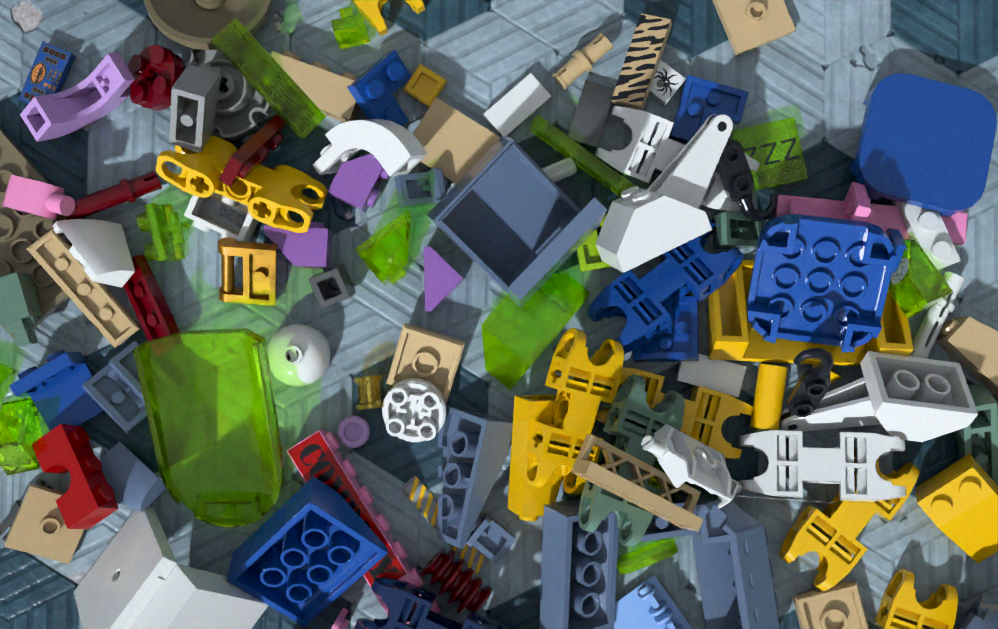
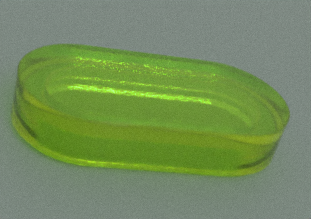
M661 539L617 558L619 574H628L673 556L679 551L675 539Z

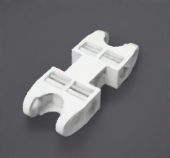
M614 106L611 114L624 119L623 123L628 125L631 130V141L624 149H612L611 152L598 147L595 155L618 171L649 183L655 168L664 171L685 145L668 138L674 122L646 111ZM658 122V126L653 135L650 145H647L652 135V132L655 128V125ZM647 150L638 173H636L644 151ZM745 154L750 170L757 172L760 163ZM716 166L701 205L739 213L741 208L736 202L731 201L732 198L725 192Z
M769 430L740 436V446L755 448V451L763 453L769 461L765 473L754 477V480L739 481L741 483L739 485H742V491L770 498L803 499V483L839 484L840 501L874 502L906 496L905 486L892 485V482L882 479L875 467L876 460L881 456L888 455L889 452L905 451V441L902 439L876 433L840 432L839 448L803 447V431ZM786 439H789V461H786ZM854 441H856V463H854ZM786 469H789V491H786ZM854 471H856L857 494H855Z

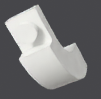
M384 119L353 120L341 123L325 134L331 144L320 152L321 157L313 166L319 175L337 173L343 162L351 160L358 152L364 149L377 158L391 177L408 174L428 153L410 131L395 122Z

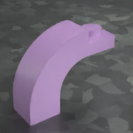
M118 52L108 53L86 79L62 92L35 96L20 116L37 142L58 138L78 131L113 111L128 97L125 90L135 78Z

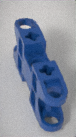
M709 218L711 231L660 255L663 262L641 279L632 270L624 272L608 284L590 304L587 315L594 322L600 321L605 317L609 319L613 316L624 317L627 320L624 328L621 330L623 333L616 339L623 346L624 354L649 343L673 324L671 316L666 309L691 291L702 302L725 284L742 263L744 255L738 248L715 254L708 253L703 249L707 243L706 239L712 234L716 226Z

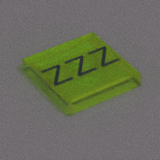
M795 117L741 128L731 132L732 139L737 140L742 145L744 153L760 163L757 172L751 171L754 180L753 191L808 179Z

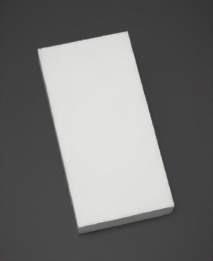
M530 73L483 115L501 137H508L546 104L552 96Z
M699 354V361H680L675 380L739 397L746 366L724 360H709V356Z

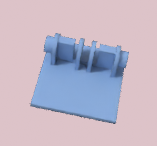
M655 575L649 577L615 602L614 629L691 628Z

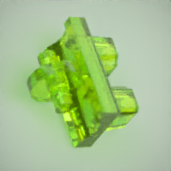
M150 203L144 205L145 212L138 215L136 220L138 228L142 232H151L153 242L145 244L144 247L146 259L148 261H180L185 259L182 244L185 243L183 232L191 230L190 222H180L178 212H173L172 204L158 205Z

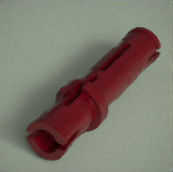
M155 170L130 180L123 178L119 184L74 200L75 209L66 218L67 220L81 219L127 201L131 204L136 202L135 198L163 188Z

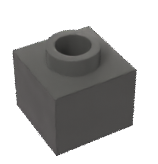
M344 263L317 273L308 279L321 309L348 299L356 293ZM332 278H335L339 288H335L332 285Z

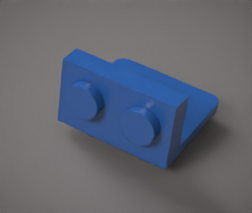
M64 350L55 352L46 358L48 363L38 369L34 366L18 374L19 380L9 385L15 397L30 395L50 431L61 423L80 426L104 412L82 388V385L94 374L81 352H65Z

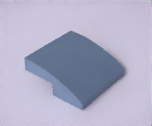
M133 341L109 360L108 365L82 385V388L127 434L176 391L178 385L136 341Z

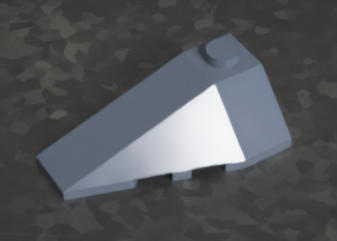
M447 405L446 419L438 434V447H443V466H438V477H443V494L438 498L439 539L457 548L465 547L508 455L513 422L493 415Z

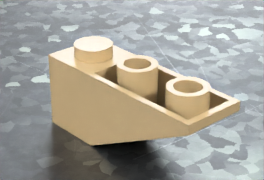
M272 51L270 56L324 116L341 122L356 120L360 106L347 87L358 78L357 76L347 72H343L341 76L330 72L331 68L325 64L313 61L312 65L301 62V57L294 53L283 51L281 55Z

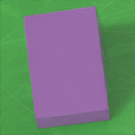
M428 246L424 247L425 311L434 312L464 279L434 249Z

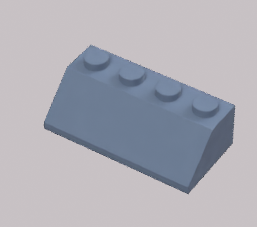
M569 499L544 505L539 628H614L619 528H617L618 520L614 511L607 516L605 521L601 520L597 530L590 533L582 530L579 526L580 500Z

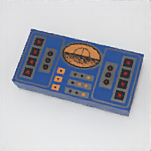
M42 41L18 99L29 104L35 96L61 92L76 55Z

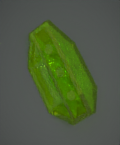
M567 273L553 274L522 308L507 294L481 325L485 370L510 390L559 334L591 293Z

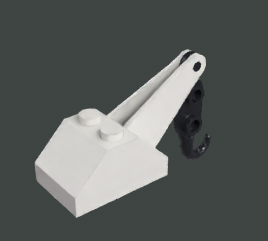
M721 114L710 115L647 190L639 188V186L631 187L621 192L620 198L612 201L595 243L601 260L604 263L624 273L711 231L712 228L705 211L700 210L699 206L716 166L726 193L740 206L746 218L751 221L761 222L773 215L777 206L775 193L770 194L769 206L764 211H757L754 208L752 202L753 176L742 145L730 137L733 129L730 117Z
M811 348L799 353L795 357L794 363L799 364L808 358L820 359L817 367L806 371L799 379L787 400L788 408L782 410L780 424L783 431L803 432L882 425L891 437L924 442L968 427L977 417L978 412L960 363L868 351L860 363L864 377L827 392L831 385L830 371L834 363L833 357L824 349Z

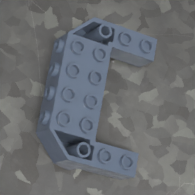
M710 493L700 494L693 514L703 519L699 532L680 528L653 514L652 521L640 542L687 535L692 536L705 629H781L777 615L778 600L772 582L773 568L767 550L768 535L763 524L732 501L719 509L717 506L718 495ZM687 496L671 499L673 504L683 508Z

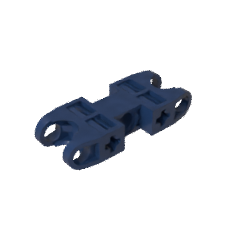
M387 577L375 578L371 589L382 597L381 601L388 606L390 616L386 619L375 618L374 621L359 618L354 626V629H506L498 622L469 610L464 624L458 623L430 610L436 594L409 582ZM415 602H418L413 616H410Z

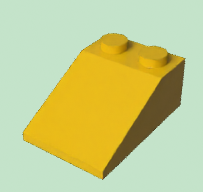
M970 453L915 488L917 504L934 524L974 561L980 563L998 552V486Z

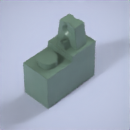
M15 272L0 277V326H5L7 333H13L18 347L38 343L34 326L38 325V318L43 317L31 274Z

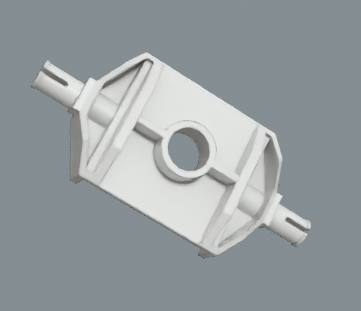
M665 424L656 431L654 438L652 436L643 438L641 446L644 450L653 453L657 457L659 464L676 488L686 481L690 484H696L706 489L710 494L718 495L717 506L719 509L731 502L734 496L741 492L742 485H739L741 484L740 482L731 478L726 466L725 456L722 453L668 424Z

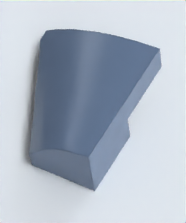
M120 441L100 460L102 473L107 483L114 490V499L117 505H126L129 509L143 512L167 490L161 480Z

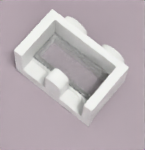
M215 192L205 198L192 195L184 214L185 217L193 220L192 226L210 233L211 229L222 234L220 239L230 237L241 242H250L259 222L251 216L247 205Z

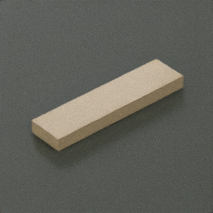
M53 229L29 246L27 250L110 344L116 348L137 332L141 325L105 284L93 282L84 271L83 265L69 252L71 246L63 236L56 234Z

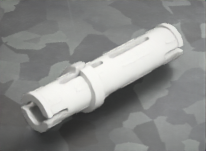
M952 272L944 273L935 296L929 298L928 303L930 306L912 342L914 350L909 356L928 358L948 313H953L955 309L953 303L962 284L965 282L963 277Z

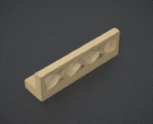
M592 434L586 435L571 470L572 473L680 528L699 532L703 519L693 514V511L700 496V491L685 483L676 488L666 473ZM593 446L602 449L606 464L600 466L592 461H587ZM624 462L629 463L634 478L627 480L619 476L615 466ZM654 476L657 478L661 492L654 494L646 490L643 480ZM677 491L688 494L683 508L673 504L670 494Z

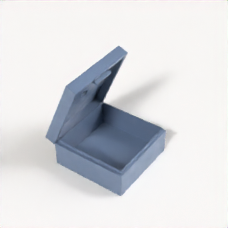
M502 136L427 216L522 308L599 227L607 208L594 197L580 210L513 138Z

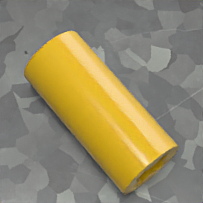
M759 363L750 427L779 430L788 367Z

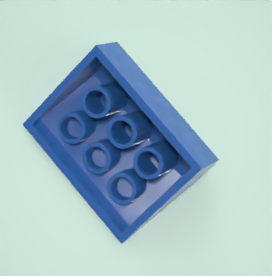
M313 476L232 553L226 580L305 627L388 554V548L338 492Z

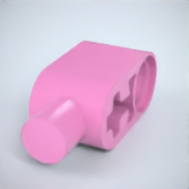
M11 175L2 206L56 220L57 214L65 216L72 214L75 209V201L72 197L63 195L64 188Z

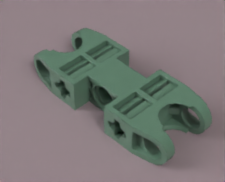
M633 374L624 381L616 394L603 431L617 436L614 447L653 466L656 457L653 453L644 450L641 442L646 436L654 438V433L665 424L679 431L681 430L685 407L684 397L682 394L671 390L665 394L661 403H657L656 407L652 410L647 404V392L644 391L645 379ZM624 462L615 466L619 476L627 480L634 478L629 463ZM649 478L643 480L646 490L654 494L661 492L660 489L648 485ZM586 480L578 514L580 528L592 533L597 530L601 520L605 521L607 516L614 511L618 520L617 528H620L618 534L619 543L629 548L637 545L651 523L653 514Z

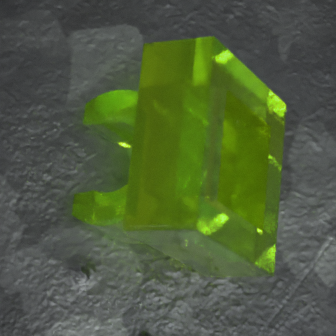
M352 6L339 9L341 18L331 20L339 49L370 43L363 14L353 15Z

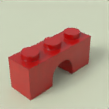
M61 423L31 445L43 472L58 474L70 472L71 483L69 489L64 495L55 500L67 528L90 529L119 509L114 499V490L107 483L102 473V464L94 455L89 444L90 438L82 426Z

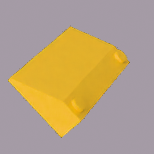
M743 260L726 283L708 296L707 340L709 360L794 363L795 357L802 351L820 348L832 355L833 365L861 366L860 363L868 351L909 356L914 350L902 280L897 284H892L890 279L880 321L882 329L877 339L873 337L866 344L854 348L855 352H841L840 346L779 338H776L774 344L763 340V336L754 330L751 323L748 322L747 297L754 260ZM808 358L799 364H819L820 359Z

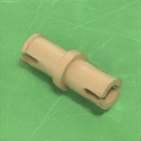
M599 33L581 51L576 50L572 53L573 58L557 72H554L552 74L553 78L566 90L584 72L589 73L593 69L592 65L609 50L613 49L612 44L606 36Z

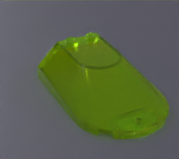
M248 328L187 330L141 343L133 350L159 472L171 497L177 504L182 502L195 512V518L216 526L239 527L251 524L262 518L278 500L285 479L284 459L266 338Z

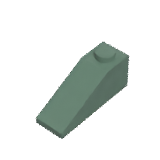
M984 383L968 385L978 415L968 427L955 431L959 459L970 453L990 478L998 484L997 401Z

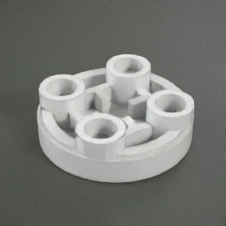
M409 378L395 384L387 393L382 406L386 430L390 435L409 442L433 439L442 428L447 414L446 401L441 391L434 384L419 378Z

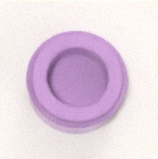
M349 416L339 424L338 438L347 447H360L370 437V425L361 416Z

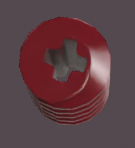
M444 548L441 549L422 569L420 576L424 577L431 573L433 576L429 585L433 586L440 582L442 585L438 594L442 595L449 591L451 595L447 603L450 605L459 601L460 604L456 611L458 614L465 610L476 612L489 598L492 588L485 586L480 589L483 579L476 577L471 580L474 570L467 568L461 571L464 560L458 559L452 562L455 551L451 549L443 553Z

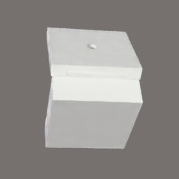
M150 506L143 512L134 510L74 591L83 629H252L268 607L267 604L226 580L227 576L178 565L155 509Z

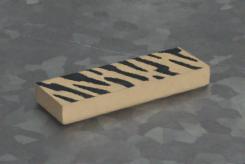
M641 13L611 99L613 104L643 111L672 27L671 19Z

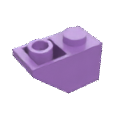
M370 153L343 162L327 192L331 196L366 213L368 207L373 208L380 197L381 191L378 190L382 179L387 180L390 176L377 158Z
M311 222L309 230L304 233H295L264 225L263 232L274 244H277L278 249L294 266L313 269L331 268L333 232L328 228H324V223Z

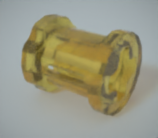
M382 375L354 378V383L358 386L359 397L356 410L384 407L380 391V381L383 380Z

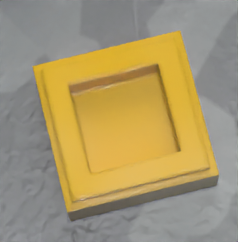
M420 64L403 91L429 108L434 99L438 98L446 86L447 80Z

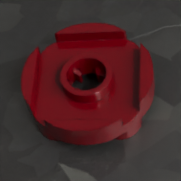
M160 45L149 46L140 55H133L128 63V69L135 78L130 84L131 101L154 111H162L170 107L172 86L184 71L183 62L179 55L173 54V50Z

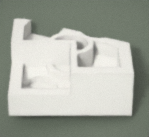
M70 219L56 221L52 226L56 234H65L72 243L69 252L83 265L84 271L93 282L122 288L134 274L135 269L122 224L102 220Z

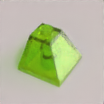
M408 210L354 249L384 285L388 282L395 285L407 275L405 270L411 264L416 221Z

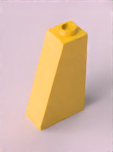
M556 394L514 395L507 509L519 515V519L524 521H536L538 516H544V505L555 503L562 483L561 466L554 471L552 477H548L547 482L542 487L530 486L524 474L526 449L534 421L549 423ZM538 435L537 438L543 439V436Z

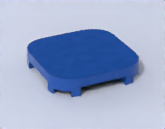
M896 73L880 81L867 94L863 103L866 105L856 158L851 162V175H855L859 184L865 185L868 197L873 200L882 197L937 211L941 216L946 217L972 207L981 199L986 187L997 128L996 113L992 104L982 94L971 89L912 74Z
M802 214L782 215L771 220L762 229L757 240L747 297L748 322L751 323L754 330L763 336V340L774 344L776 338L840 346L841 352H855L854 348L866 344L873 337L877 339L882 329L880 321L893 267H897V255L889 235L879 226L861 221Z

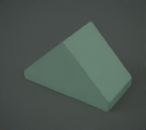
M721 212L712 217V222L716 225L712 232L713 249L756 248L757 240L762 231V221H751L744 214Z

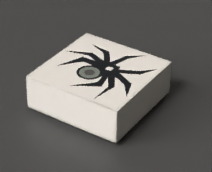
M660 60L649 94L666 106L686 78Z

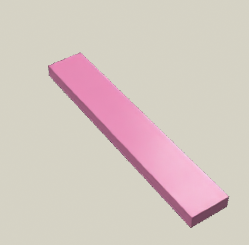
M777 195L774 219L790 214L789 202L792 197L841 210L844 201ZM870 204L872 210H874L871 224L879 226L885 232L888 228L898 229L903 240L912 241L897 206ZM959 212L950 217L941 216L953 244L965 245L968 213Z

